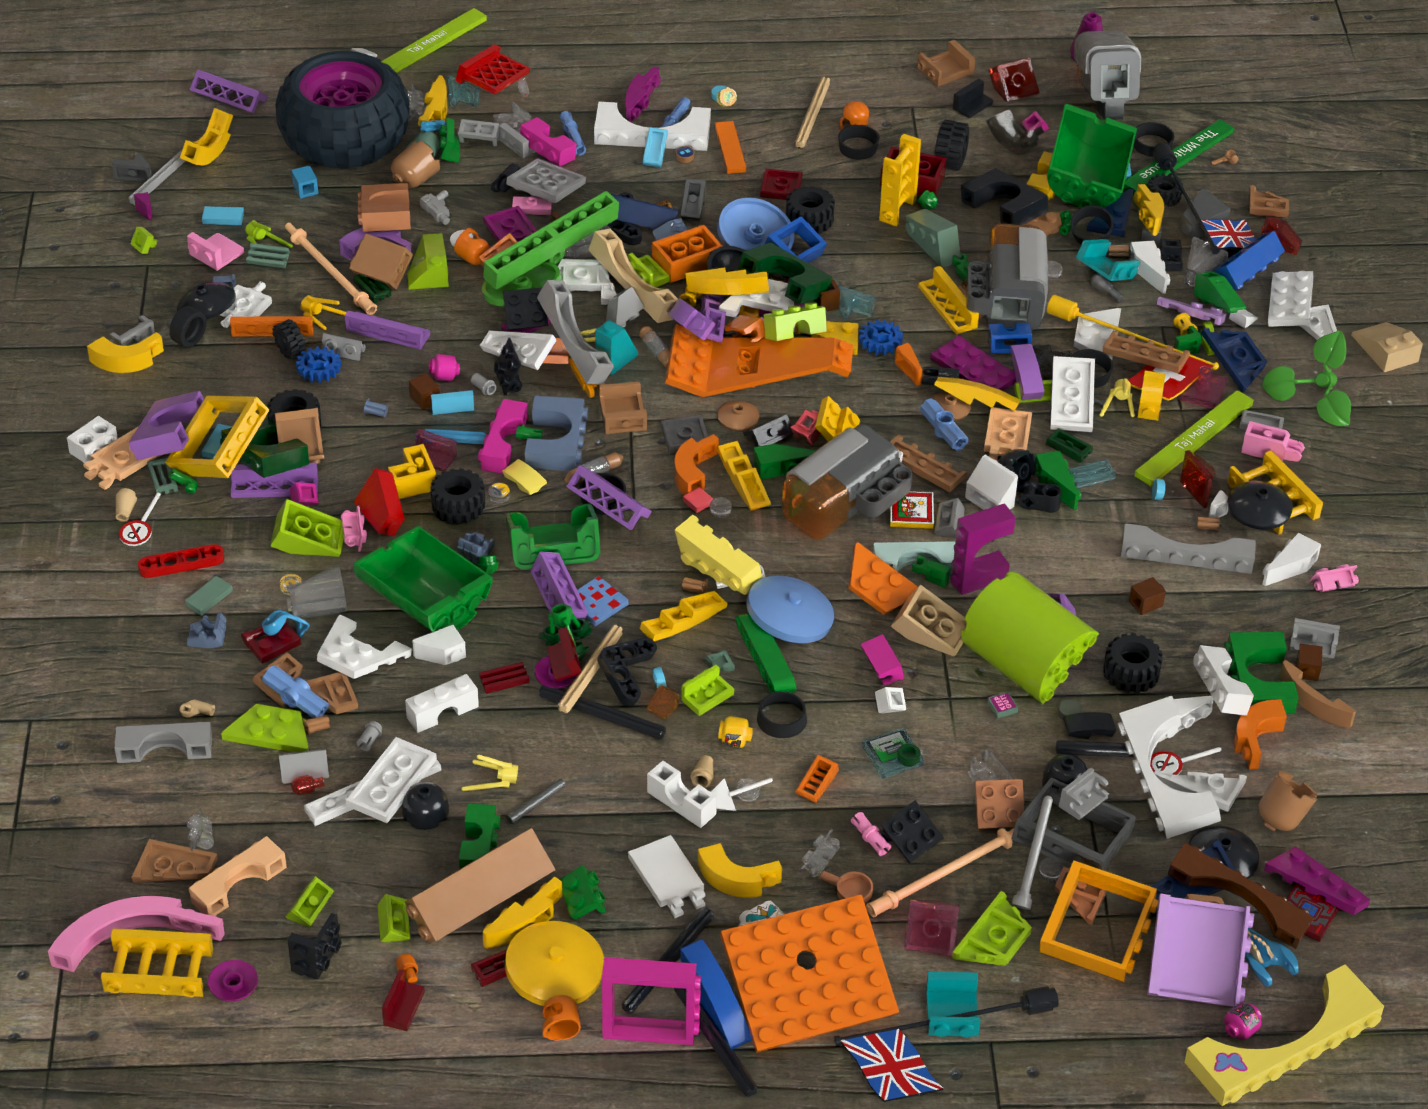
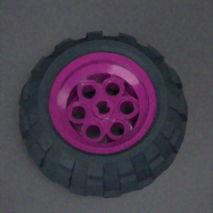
M354 51L322 53L297 65L289 72L283 86H280L275 103L277 125L287 146L310 163L335 169L365 166L391 153L401 142L403 134L406 133L410 118L409 95L400 76L389 65L382 63L380 59Z

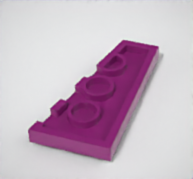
M1296 846L1265 864L1264 871L1270 874L1274 871L1283 876L1282 880L1290 884L1294 881L1304 886V891L1312 895L1324 896L1326 902L1353 916L1369 905L1370 899Z

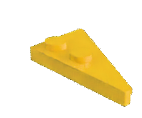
M826 321L827 331L811 334V338H837L853 345V355L858 354V323ZM796 323L795 331L793 332L800 334L798 332V323Z

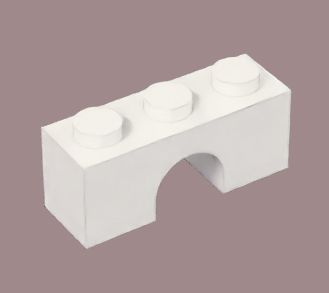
M465 674L405 700L407 719L416 732L419 733L438 725L439 714L448 707H452L458 715L479 707L478 688L469 676Z
M661 761L647 774V792L698 827L702 828L716 815L717 796L699 784L693 790H688L681 781V772L665 761Z

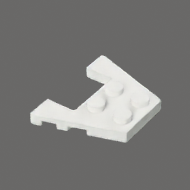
M562 259L559 263L558 268L562 278L561 281L565 282L570 292L575 290L601 291V305H608V301L617 295L613 283L610 282L606 268L598 260Z
M768 279L769 292L731 295L719 306V310L726 312V316L736 318L741 305L772 312L773 309L788 310L789 306H794V301L785 297L788 283Z
M339 615L317 654V661L355 679L378 670V666L384 663L391 665L396 663V659L402 656L405 659L409 658L412 648L394 641L383 651H379L371 645L360 642L350 636L356 630L357 622Z

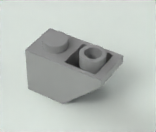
M632 287L621 291L608 301L606 322L611 320L617 325L625 327L628 319L631 321L640 315L639 311L645 306Z

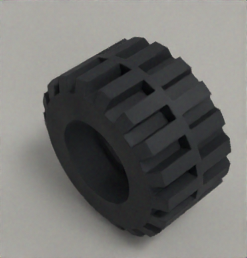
M945 119L940 126L934 155L947 158V169L958 171L964 163L969 142L970 130L968 123Z
M804 186L796 188L789 193V196L786 198V216L790 222L802 217L818 234L832 227L835 200L833 195L829 194L827 190H822L820 187Z
M293 389L292 391L285 390L283 393L279 392L267 404L269 409L268 419L275 424V413L318 408L320 427L322 425L318 399L312 393H306L305 390L298 391V389Z
M459 468V470L450 469V471L441 472L442 475H437L435 480H432L430 486L432 511L436 517H440V520L448 521L450 524H453V522L462 524V522L469 523L472 519L476 520L478 515H482L483 509H485V487L483 479L479 478L477 473H472L469 469L464 470V468Z
M1131 633V635L1122 634L1121 637H1115L1106 648L1103 666L1105 679L1109 680L1111 686L1115 685L1116 689L1125 690L1126 693H1130V691L1134 693L1146 692L1149 688H1153L1159 680L1163 653L1162 650H1159V645L1154 644V640L1150 638L1146 639L1144 635L1137 636Z

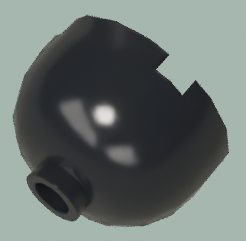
M1024 449L1006 451L998 461L999 464L1018 475L1016 488L1018 492H1022L1023 484L1030 480L1031 475L1035 476L1036 472L1034 454Z
M1072 754L1057 755L1046 764L1043 771L1042 785L1044 787L1051 777L1069 785L1086 772L1088 768L1077 756ZM1052 785V788L1059 789V787Z
M421 782L411 786L402 802L403 819L410 822L412 827L416 829L427 830L438 827L439 822L443 819L445 821L449 814V803L446 793L441 787L430 782Z

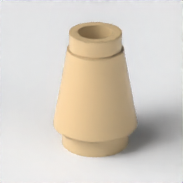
M123 488L115 496V517L117 520L125 522L129 519L137 497L133 490Z
M708 755L700 758L690 775L695 787L699 784L707 788L713 782V759Z

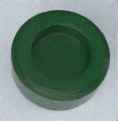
M903 744L898 748L897 760L903 766H915L920 761L921 751L916 745Z

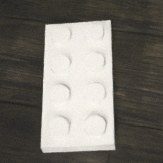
M1281 271L1273 273L1268 315L1269 327L1310 324L1313 271Z
M1053 356L1050 430H1057L1059 428L1067 431L1092 432L1095 359Z
M396 737L346 799V806L388 823L402 805L403 799L410 787L419 783L437 760L436 753Z

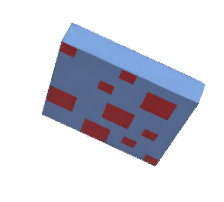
M600 576L577 590L588 611L585 619H589L594 626H597L628 605V599Z

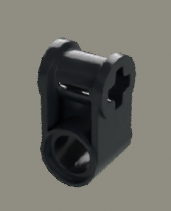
M1027 481L1023 484V494L1019 498L1021 507L1048 513H1054L1060 509L1061 489L1059 486L1034 481Z

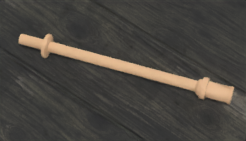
M291 223L285 225V229L291 234V242L295 245L301 244L354 297L353 302L357 307H361L368 315L376 313L377 305L369 299L368 294L364 291L359 292L306 239V231L302 228L296 229Z
M1001 828L997 831L998 837L896 892L890 890L884 892L882 897L866 904L868 913L872 917H876L888 909L893 910L898 907L899 901L996 848L1000 846L1006 849L1011 848L1013 843L1011 838L1014 829L1007 832Z

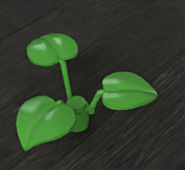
M1342 331L1324 335L1316 341L1313 349L1314 357L1318 362L1324 363L1323 368L1325 369V371L1318 373L1316 378L1294 380V370L1286 366L1276 367L1265 376L1262 383L1263 389L1272 398L1279 401L1288 400L1295 394V383L1316 382L1319 387L1327 388L1324 392L1325 398L1320 399L1317 403L1319 416L1325 422L1335 426L1350 425L1351 402L1348 395L1340 390H1334L1329 393L1337 383V376L1334 372H1331L1328 366L1334 369L1339 368L1344 363L1346 357V341Z

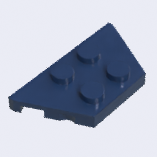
M1204 328L1201 332V335L1240 391L1245 392L1268 363L1247 332L1221 330L1220 333L1210 332L1209 328Z

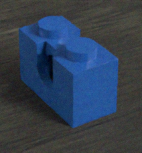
M1015 323L1014 327H1004L1003 324H989L988 343L990 352L1011 353V345H1005V340H1014V345H1032L1030 323Z

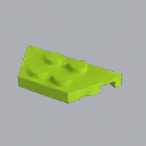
M255 704L222 731L221 734L222 740L288 752L309 751L301 711Z
M1000 891L952 952V958L961 961L1006 966L1029 937L1032 927L1020 916L1018 909L1009 904L1006 900L1007 895Z

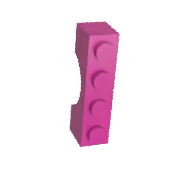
M503 399L501 406L496 408L495 420H492L490 423V433L485 435L484 447L478 453V461H481V470L503 474L502 470L510 465L511 445L503 439L516 433L518 426L526 425L528 420V403Z

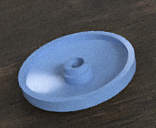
M741 198L730 202L724 207L717 222V232L724 246H735L747 251L764 245L768 235L791 222L778 207L767 201L757 198ZM794 233L782 239L790 250L794 243Z
M769 576L762 578L753 584L747 597V610L753 621L770 635L788 642L811 643L818 641L829 633L834 621V610L827 597L809 583L793 577Z

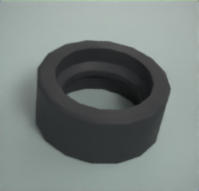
M190 306L180 309L172 319L169 329L170 338L184 347L196 345L206 329L207 320L205 315Z

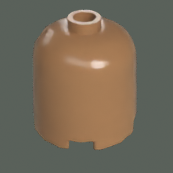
M422 141L418 143L413 142L392 160L391 171L393 180L396 183H408V189H413L439 172V160H434L431 155L433 150Z
M1285 771L1278 772L1258 804V811L1263 820H1265L1263 822L1264 825L1273 831H1276V829L1281 831L1294 830L1317 801V794L1305 782H1302L1301 785L1292 780L1294 776Z

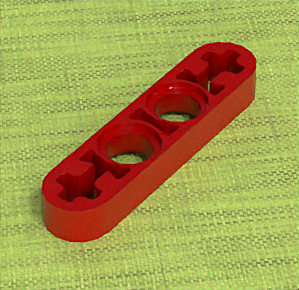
M212 544L146 556L138 561V570L142 577L152 578L217 566L224 561V551L220 545ZM190 557L198 558L195 561H187ZM168 561L176 562L173 565H165Z

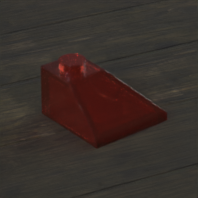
M1030 57L1002 64L989 70L993 88L1005 102L1040 93Z
M1187 450L1184 455L1180 483L1203 508H1206L1216 472L1202 457Z

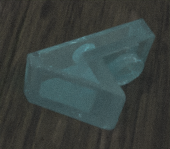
M448 76V93L451 107L459 101L473 107L480 104L478 88L465 82L460 84L455 81V77Z
M838 285L840 289L839 310L846 320L852 311L872 316L875 305L874 296Z

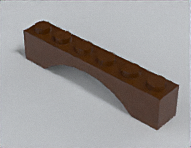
M1184 843L1170 864L1167 875L1188 887H1215L1229 891L1246 900L1264 917L1274 937L1294 949L1298 947L1314 918L1306 909L1294 906L1285 897L1275 895L1268 891L1261 883L1249 880L1240 871L1228 868L1222 861L1209 857L1194 845Z

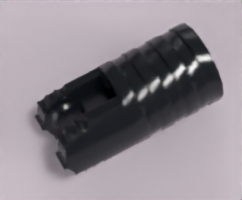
M514 163L510 164L494 180L491 190L493 192H498L499 190L506 192L512 186L506 184L507 177L521 169V167Z
M924 367L922 372L928 376H923L921 383L923 385H934L938 377L959 378L960 369Z

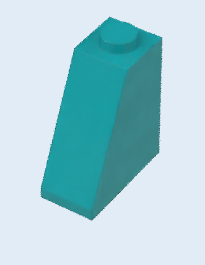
M608 320L595 330L596 350L606 352L614 366L609 374L610 376L638 356L637 349L623 327Z

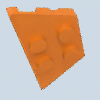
M859 542L853 547L854 555L851 563V577L848 589L883 615L893 611L895 608L902 607L908 596L918 586Z

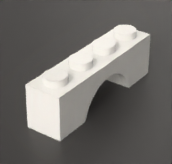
M1200 645L1198 653L1194 656L1193 664L1222 713L1247 715L1254 695L1246 683L1237 681L1227 675L1232 659L1226 649Z

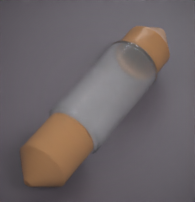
M641 327L639 336L643 343L667 369L670 349L651 327Z
M613 452L581 464V466L595 473H607L609 470L621 466L623 456ZM579 466L568 471L564 479L565 482H570ZM581 476L577 483L582 482L585 478Z

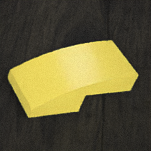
M519 459L502 470L505 478L517 483L519 490L529 495L538 492L547 483L536 470Z

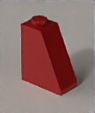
M375 468L354 500V504L360 507L362 514L378 533L394 536L405 520L392 472Z

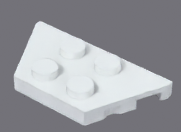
M1121 308L1085 313V315L1118 327ZM1079 317L1074 347L1079 350L1094 349L1103 352V345L1111 333L1116 330ZM1107 354V355L1111 358V360H1112V359H1113V355Z

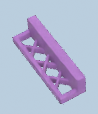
M199 69L190 87L192 92L253 114L258 102L265 103L268 97L260 91ZM200 79L205 81L207 87L201 90L197 89ZM219 86L222 92L214 95L212 88ZM235 92L238 98L230 101L228 94ZM247 97L253 99L250 108L245 106L243 99Z
M347 311L345 314L346 331L419 350L422 349L430 336V330L360 312Z
M309 463V465L263 478L244 464H236L231 473V498L290 497V488L281 489L280 487L283 485H290L292 487L296 482L315 483L318 496L319 477L317 463ZM262 485L269 486V488L266 490L259 489V487ZM237 486L248 487L245 490H236Z
M579 465L566 486L630 530L634 528L640 516L648 519L652 512L592 470ZM582 476L585 478L586 487L578 489L575 485ZM600 488L602 498L594 500L592 490ZM616 499L617 509L609 510L607 501ZM631 509L635 513L630 521L626 522L623 511Z
M539 552L530 572L549 612L551 613V609L558 604H566L571 606L572 612L577 619H585L588 611L560 554Z

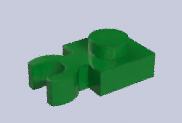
M962 253L961 259H958L955 255L953 256L952 264L956 267V273L966 283L970 262L967 261L968 256Z

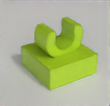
M136 227L130 244L141 254H148L150 247L155 248L158 240L153 239L154 236L144 227Z

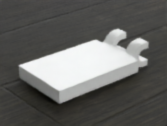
M671 835L628 852L629 860L659 906L668 905L674 918L684 915L681 906H684L682 899L688 896L696 909L705 906V902L702 899L705 897L703 891L704 884Z

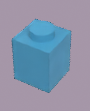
M310 166L291 170L293 186L300 199L318 194L317 178Z

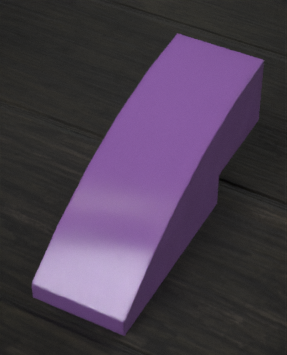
M1011 345L1016 383H1019L1021 400L1041 399L1044 394V387L1032 345Z

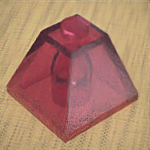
M910 900L904 949L952 956L960 904L936 900Z

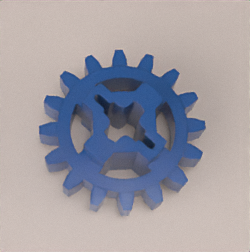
M878 319L875 320V323L868 321V326L862 325V329L859 330V344H862V349L868 348V353L874 351L875 355H878L879 352L886 355V352L889 351L893 354L894 349L896 350V347L902 345L903 331H899V326L894 327V322L888 324L886 320L879 322Z
M316 346L315 350L308 348V352L302 351V356H297L296 369L299 376L303 375V380L310 378L311 383L314 380H318V383H321L322 379H325L328 382L329 377L335 378L336 373H340L341 359L339 354L334 352V349L327 351V347L320 349L319 346Z

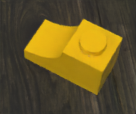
M1145 371L1137 418L1158 421L1165 373Z

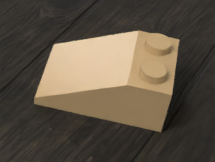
M1384 322L1354 331L1351 334L1383 372L1419 362L1423 343L1410 330Z
M920 585L908 596L890 627L908 640L955 656L963 644L961 630L966 628L967 622L964 620V616Z

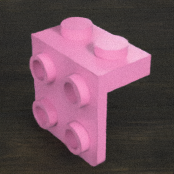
M194 232L187 235L189 254L216 271L244 253L242 246L220 233L214 234L207 240Z

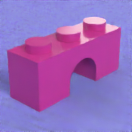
M538 117L521 124L520 134L529 140V147L553 164L560 167L575 159L577 143L565 135L557 138L549 137L550 125Z

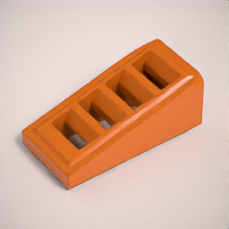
M906 343L896 347L895 364L915 385H921L922 368L911 345Z
M817 755L796 789L795 794L817 803L839 771L838 764ZM819 769H822V770L826 771L827 774H824V773H822V772H820V771H818V770H819ZM817 775L823 778V781L815 778L814 776ZM812 781L820 786L817 788L809 784V782ZM804 789H811L815 791V794L808 793Z

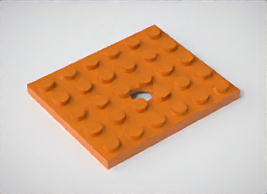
M862 894L720 932L756 1053L887 1018L899 1013ZM803 951L812 953L815 957V966L808 970L799 966L797 955Z

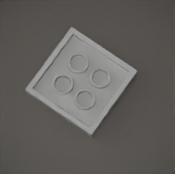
M537 158L508 176L506 184L516 190L530 193L531 196L543 198L549 203H557L586 183V177Z

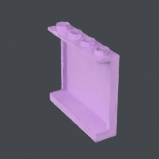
M1160 894L1147 995L1235 1007L1239 1002L1244 1003L1245 988L1241 987L1242 977L1246 978L1248 972V963L1244 962L1245 953H1249L1251 947V938H1247L1248 928L1253 927L1254 913H1250V906L1238 907Z

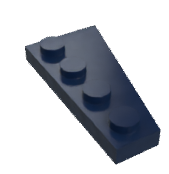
M1219 839L1211 847L1202 851V853L1211 858L1219 859L1228 868L1235 870ZM1165 876L1151 886L1157 889V900H1159L1160 894L1185 899L1187 894L1209 896L1223 890L1206 886L1188 887L1171 876ZM1157 910L1155 913H1150L1152 917L1157 916Z

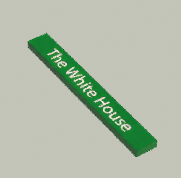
M1219 119L1174 148L1172 151L1177 158V163L1173 167L1174 171L1234 133V127ZM1154 161L1126 179L1123 189H1133L1134 195L1138 184H1145L1148 188L1149 179L1151 180L1152 176L1155 177L1156 174L1161 176L1162 173L1168 176V174H1171L1170 169L1162 170L1157 162Z

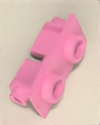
M357 506L356 512L343 511L341 521L344 528V542L350 547L357 545L358 552H361L362 543H366L367 532L363 530L364 515L360 514V507Z
M1345 564L1333 570H1328V568L1319 569L1309 581L1315 582L1314 588L1320 592L1335 590L1337 588L1336 581L1339 589L1353 587L1359 582L1358 576L1353 574L1357 565L1349 566Z

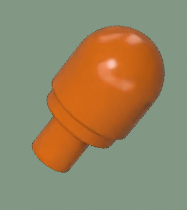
M407 953L401 954L396 960L397 970H404L405 979L409 983L414 984L418 980L416 976L418 965L412 955Z

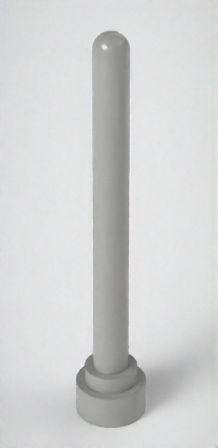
M1051 796L1043 798L1020 891H1017V894L1013 896L1011 905L1017 908L1031 909L1033 900L1029 893L1053 802Z

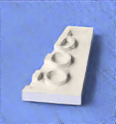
M489 331L480 347L483 351L500 357L501 349L509 337L512 340L521 365L538 370L555 344L556 339L552 334Z

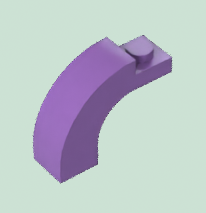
M363 228L348 233L339 240L341 256L352 260L356 255L359 243L366 233L406 247L411 252V243L401 238L399 230L363 232Z
M681 298L677 300L668 313L670 317L702 340L707 338L716 325Z

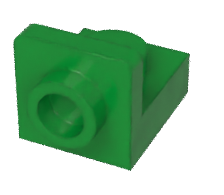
M1189 326L1188 334L1175 337L1174 348L1183 352L1188 350L1190 354L1199 353L1200 344L1202 343L1201 333L1194 326Z

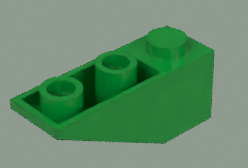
M1213 271L1196 273L1194 297L1202 299L1204 303L1213 304V307L1223 308L1228 313H1237L1238 310L1246 309V305L1223 275Z
M779 444L754 447L753 463L760 479L784 476L816 450Z
M1061 451L1036 454L1035 473L1039 483L1059 486L1061 489V501L1073 510H1077L1081 493L1074 484V476L1069 472L1068 462L1063 458Z

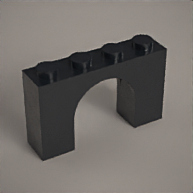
M997 168L961 185L962 202L974 209L994 199H1012L1000 205V223L1013 230L1048 212V195Z

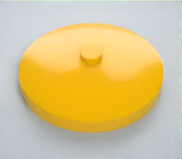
M543 921L527 926L514 936L506 952L505 971L510 984L516 992L532 1003L544 1006L549 998L556 995H566L579 1004L592 996L600 986L604 955L595 938L584 929L562 921Z

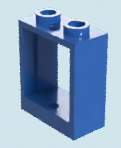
M802 217L768 235L765 244L771 242L807 263L820 257L827 245L824 239ZM794 232L811 247L798 256L782 241V239Z

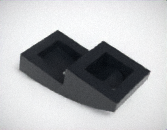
M1161 239V260L1165 262V270L1182 271L1181 240Z
M1084 712L1065 715L1063 718L1068 736L1089 739L1092 733L1113 737L1116 732L1112 715L1109 713Z

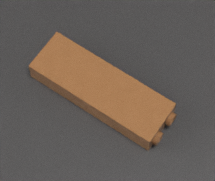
M530 828L406 900V911L410 918L415 919L419 926L418 932L421 938L427 941L428 944H431L555 871V868L535 832Z

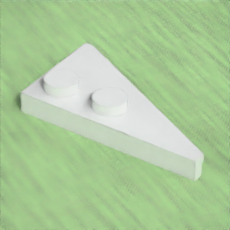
M1329 304L1311 307L1310 324L1299 325L1316 340L1337 331Z
M1168 770L1154 772L1156 777L1165 785L1178 791L1200 793L1211 790L1218 808L1226 812L1231 808L1247 779L1245 775H1239V778H1224V775L1219 773L1187 772V775H1172V771Z

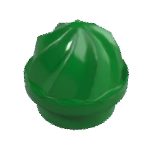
M926 190L920 196L918 203L921 204V208L931 210L937 206L938 198L934 195V192Z
M496 555L478 556L479 562H477V566L489 575L496 572L499 561L496 560Z

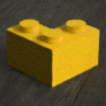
M424 444L403 448L404 464L388 467V471L393 474L399 499L431 492L430 486L432 480H435L436 471Z

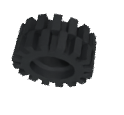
M1162 173L1161 176L1156 174L1155 177H1151V180L1149 179L1148 189L1151 193L1160 194L1164 207L1165 205L1171 207L1172 204L1175 206L1177 202H1180L1182 192L1174 177H1171V174L1165 176V173Z
M288 319L273 326L274 341L277 342V347L280 348L281 354L284 353L285 358L292 359L301 355L302 351L306 352L304 336L300 333V328L297 327V324L293 323V320Z

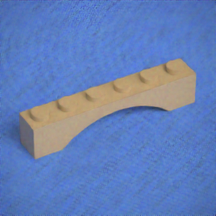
M611 229L595 231L589 252L625 289L630 287L634 289L645 306L643 309L657 323L673 320L668 313L678 298L669 289L656 288L646 283L636 273L625 253L622 240Z

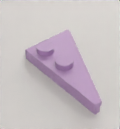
M1160 296L1157 301V305L1177 309L1178 312L1187 313L1202 320L1215 319L1214 324L1217 325L1225 322L1227 313H1223L1221 308H1203V304L1198 302L1188 304Z

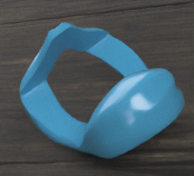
M282 610L272 612L262 623L263 631L268 636L277 634L287 618L296 621V634L299 637L305 633L310 625L305 620Z

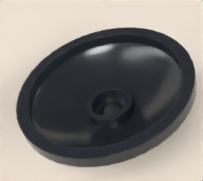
M735 246L719 247L710 254L706 269L725 268L726 272L738 271L742 253L746 250Z
M222 282L199 284L190 289L180 299L177 305V312L186 306H190L202 312L206 320L222 314L232 306L236 299L235 290L232 286Z
M1249 481L1236 486L1229 493L1227 507L1232 517L1241 524L1254 529L1267 530L1282 526L1290 519L1293 509L1292 501L1285 491L1274 484L1264 481Z
M1212 826L1198 831L1190 839L1189 845H1194L1201 849V851H1205L1219 839L1235 870L1243 873L1248 879L1257 870L1259 863L1258 849L1255 843L1239 830L1225 826Z

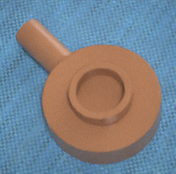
M823 871L820 880L837 886L836 892L840 900L862 894L866 904L872 898L873 882L864 873L848 872L841 877Z

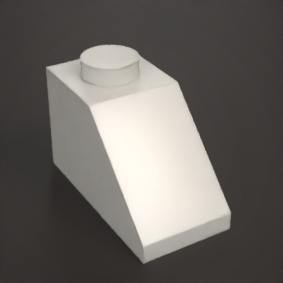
M454 625L412 640L413 656L416 659L447 665L466 658L465 641Z

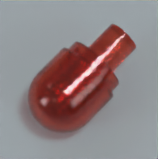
M312 775L296 777L291 783L292 791L297 795L311 794L315 792V788L325 786L324 777L313 779Z

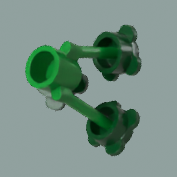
M558 604L548 614L550 626L544 628L543 632L539 634V638L543 639L546 645L549 646L558 644L561 641L558 630L567 627L574 641L578 660L585 656L584 653L589 650V647H584L582 642L575 643V641L579 640V638H585L592 633L590 628L591 621L584 618L577 619L572 612L571 606Z

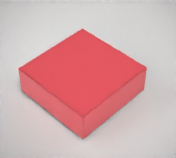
M699 487L684 495L683 502L698 513L712 505L713 498Z

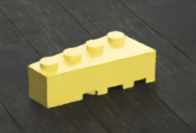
M691 515L675 529L682 561L686 565L698 569L702 574L711 576L717 582H722L729 586L732 590L746 595L753 584L762 579L759 563L739 548L734 550L727 539L724 537L721 539L717 538L712 534V528L708 525L701 526L697 523L699 519Z

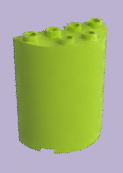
M1018 572L1006 573L1005 578L1002 580L996 578L985 587L968 610L964 619L967 622L966 628L961 630V638L966 646L1042 705L1053 697L1054 690L1067 679L1069 675L1067 672L1068 668L1072 664L1077 665L1082 660L1084 652L1088 647L1094 645L1099 635L1096 630Z

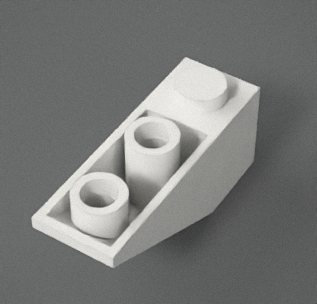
M1155 241L1131 242L1129 259L1130 261H1140L1137 273L1162 294H1166L1167 285H1170V276L1166 274L1165 262L1161 260L1160 249L1156 247Z
M1300 533L1293 539H1289L1282 552L1278 551L1271 564L1267 563L1264 567L1262 585L1267 586L1307 572L1318 560L1321 544Z
M1202 696L1174 699L1180 713L1182 726L1167 733L1159 742L1173 737L1184 728H1189L1201 718L1208 717L1212 712L1213 697Z

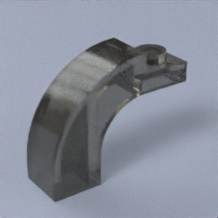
M1010 109L986 120L996 140L1014 153H1021L1037 146L1038 136L1044 133L1041 126L1029 132L1022 130L1015 122Z

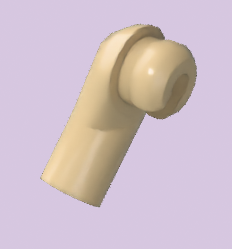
M194 699L183 703L179 711L183 717L188 718L200 713L212 716L215 712V705Z

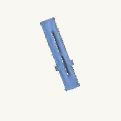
M686 97L681 98L672 113L666 116L661 127L679 123L691 106V101Z
M564 111L560 114L563 130L569 139L577 143L576 155L581 156L586 152V147L578 132V125L573 121L571 113Z

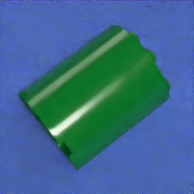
M1065 103L1047 174L1048 183L1052 191L1063 202L1081 208L1085 206L1105 207L1114 203L1123 193L1137 128L1110 118L1100 120L1096 117L1095 113Z
M420 526L391 540L385 550L380 547L353 563L355 575L359 580L432 632L454 625L457 631L467 625L478 613L475 609L481 600H486L493 577Z

